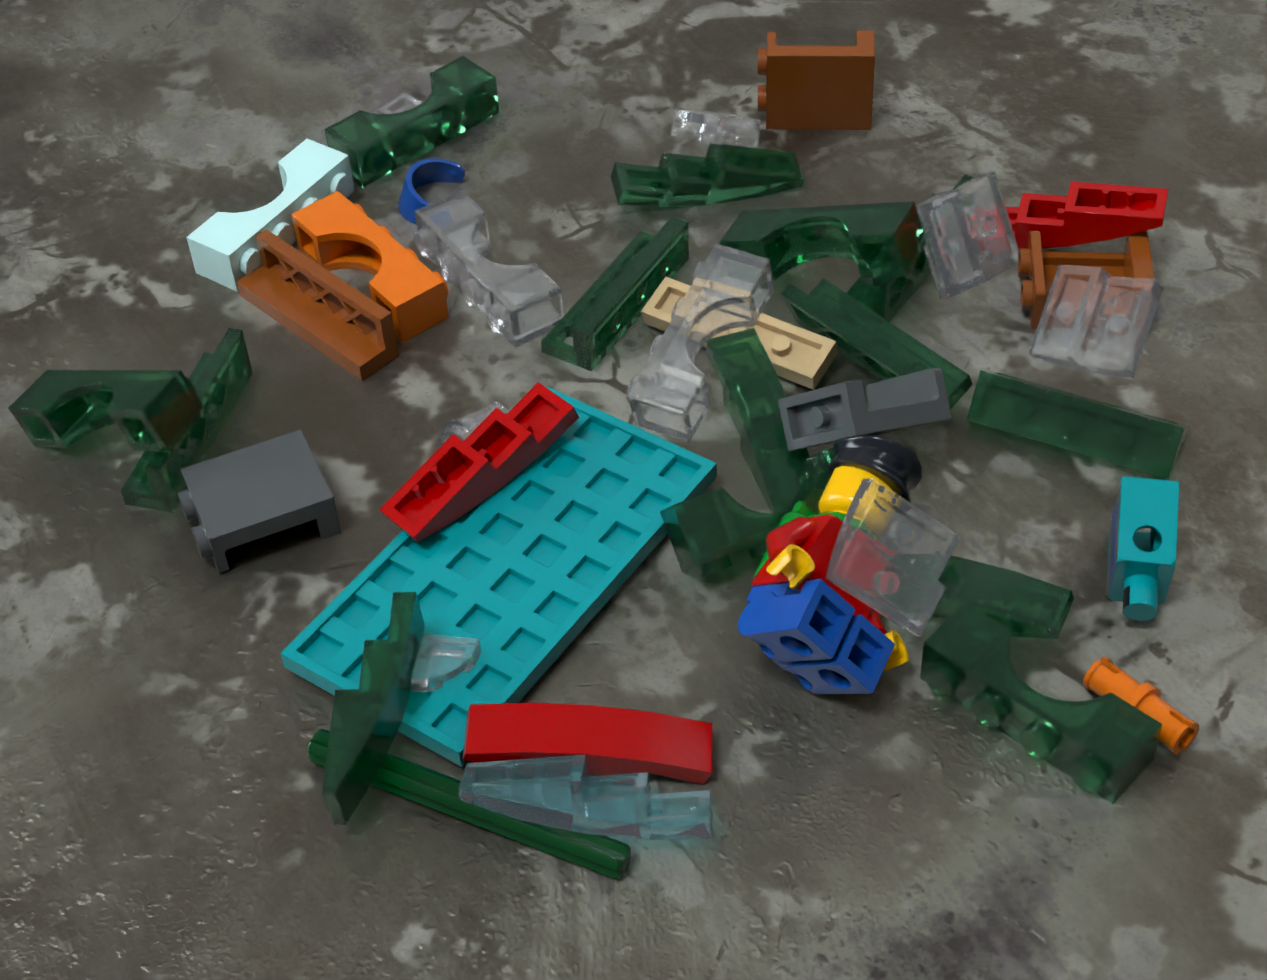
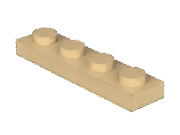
M666 276L641 311L643 322L647 325L813 390L838 353L837 343L832 339Z

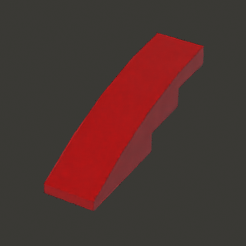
M1071 181L1068 196L1023 193L1019 208L976 204L968 230V248L1012 250L1028 248L1030 231H1040L1042 248H1055L1112 240L1162 227L1169 189Z
M537 382L507 414L496 407L464 441L455 434H452L379 510L387 519L416 542H419L462 517L505 486L542 455L579 419V416L571 404Z
M552 703L471 704L467 711L462 760L575 785L583 773L638 785L641 784L647 773L704 785L712 774V723L655 712L595 705Z

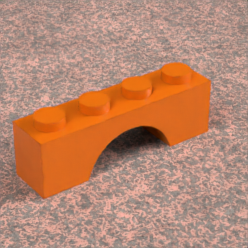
M336 191L291 214L300 252L329 271L357 269L375 275L369 282L371 299L392 313L395 336L401 343L449 318L446 300L449 290L441 274L437 271L432 272L419 261L412 249H405L392 237L385 226H379L370 219L358 203L353 204L343 194Z

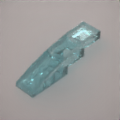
M586 754L467 763L458 789L461 801L521 821L582 834L642 840L712 839L713 808L711 790L651 794L648 772L588 776Z

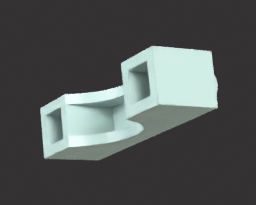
M305 139L278 162L284 190L276 199L263 207L251 211L238 213L217 212L186 237L195 272L238 292L237 281L262 265L256 235L267 229L288 244L293 245L297 240L291 216L292 213L336 191H339L346 198L355 191L349 155L310 139Z

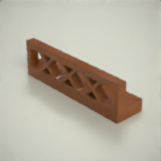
M266 229L256 235L262 265L237 281L241 297L361 381L399 356L392 313L269 230Z

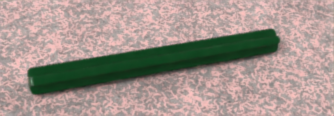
M325 729L317 730L312 740L308 743L307 751L309 759L313 763L614 879L621 878L629 866L631 847L624 842Z

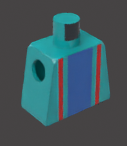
M1121 477L1108 532L1107 597L1112 601L1123 602V615L1131 620H1151L1158 614V605L1165 603L1176 564L1179 481ZM1151 528V533L1138 532L1137 530Z

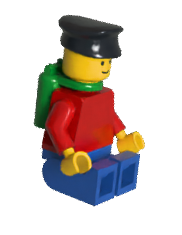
M858 435L841 438L833 444L836 456L828 464L830 480L819 500L818 507L820 513L816 514L806 505V502L798 501L792 512L782 517L778 528L770 531L767 535V550L753 576L752 589L746 599V602L749 604L741 613L738 621V631L742 636L759 644L767 657L783 670L797 676L799 682L809 692L814 694H873L882 672L889 671L909 661V654L901 636L895 630L887 633L879 617L878 583L884 565L882 557L869 544L871 539L879 537L884 533L894 511H902L909 507L911 503L909 491L916 488L921 481L922 466L916 454L899 442L879 436Z

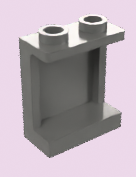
M940 367L930 368L868 384L866 386V394L870 411L867 408L862 379L842 382L778 399L788 451L831 444L849 436H875L952 419L942 369Z
M301 429L180 469L186 490L178 492L177 495L187 523L194 520L198 521L199 525L191 529L202 558L212 555L218 573L229 570L225 556L227 549L311 520L321 540L341 533L334 497Z

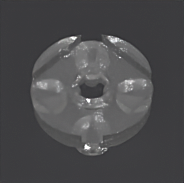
M674 108L670 135L696 139V141L723 145V142H732L733 145L758 148L761 120L733 114L731 116L718 114L712 111Z

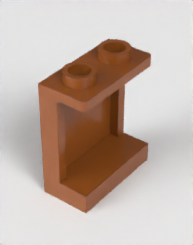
M857 30L856 46H779L776 44V32H767V48H758V75H766V85H758V111H766V129L871 130L875 68L874 31Z
M1030 231L1028 248L1019 249L1018 277H1026L1027 279L1022 280L1020 305L1021 309H1029L1031 329L1150 332L1157 291L1148 231L1128 235L1124 253L1042 251L1040 231Z

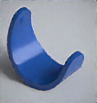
M435 158L424 159L413 164L406 174L399 197V213L407 221L419 226L432 228L446 227L450 222V214L445 209L425 201L416 193L415 189L435 182L458 183L465 176L464 168L458 163Z

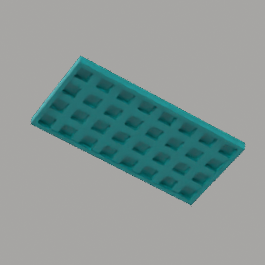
M546 386L550 391L575 408L579 419L517 476L462 517L419 542H416L402 530L280 653L283 666L451 762L463 767L467 762L462 759L467 711L470 705L519 703L717 478V463Z

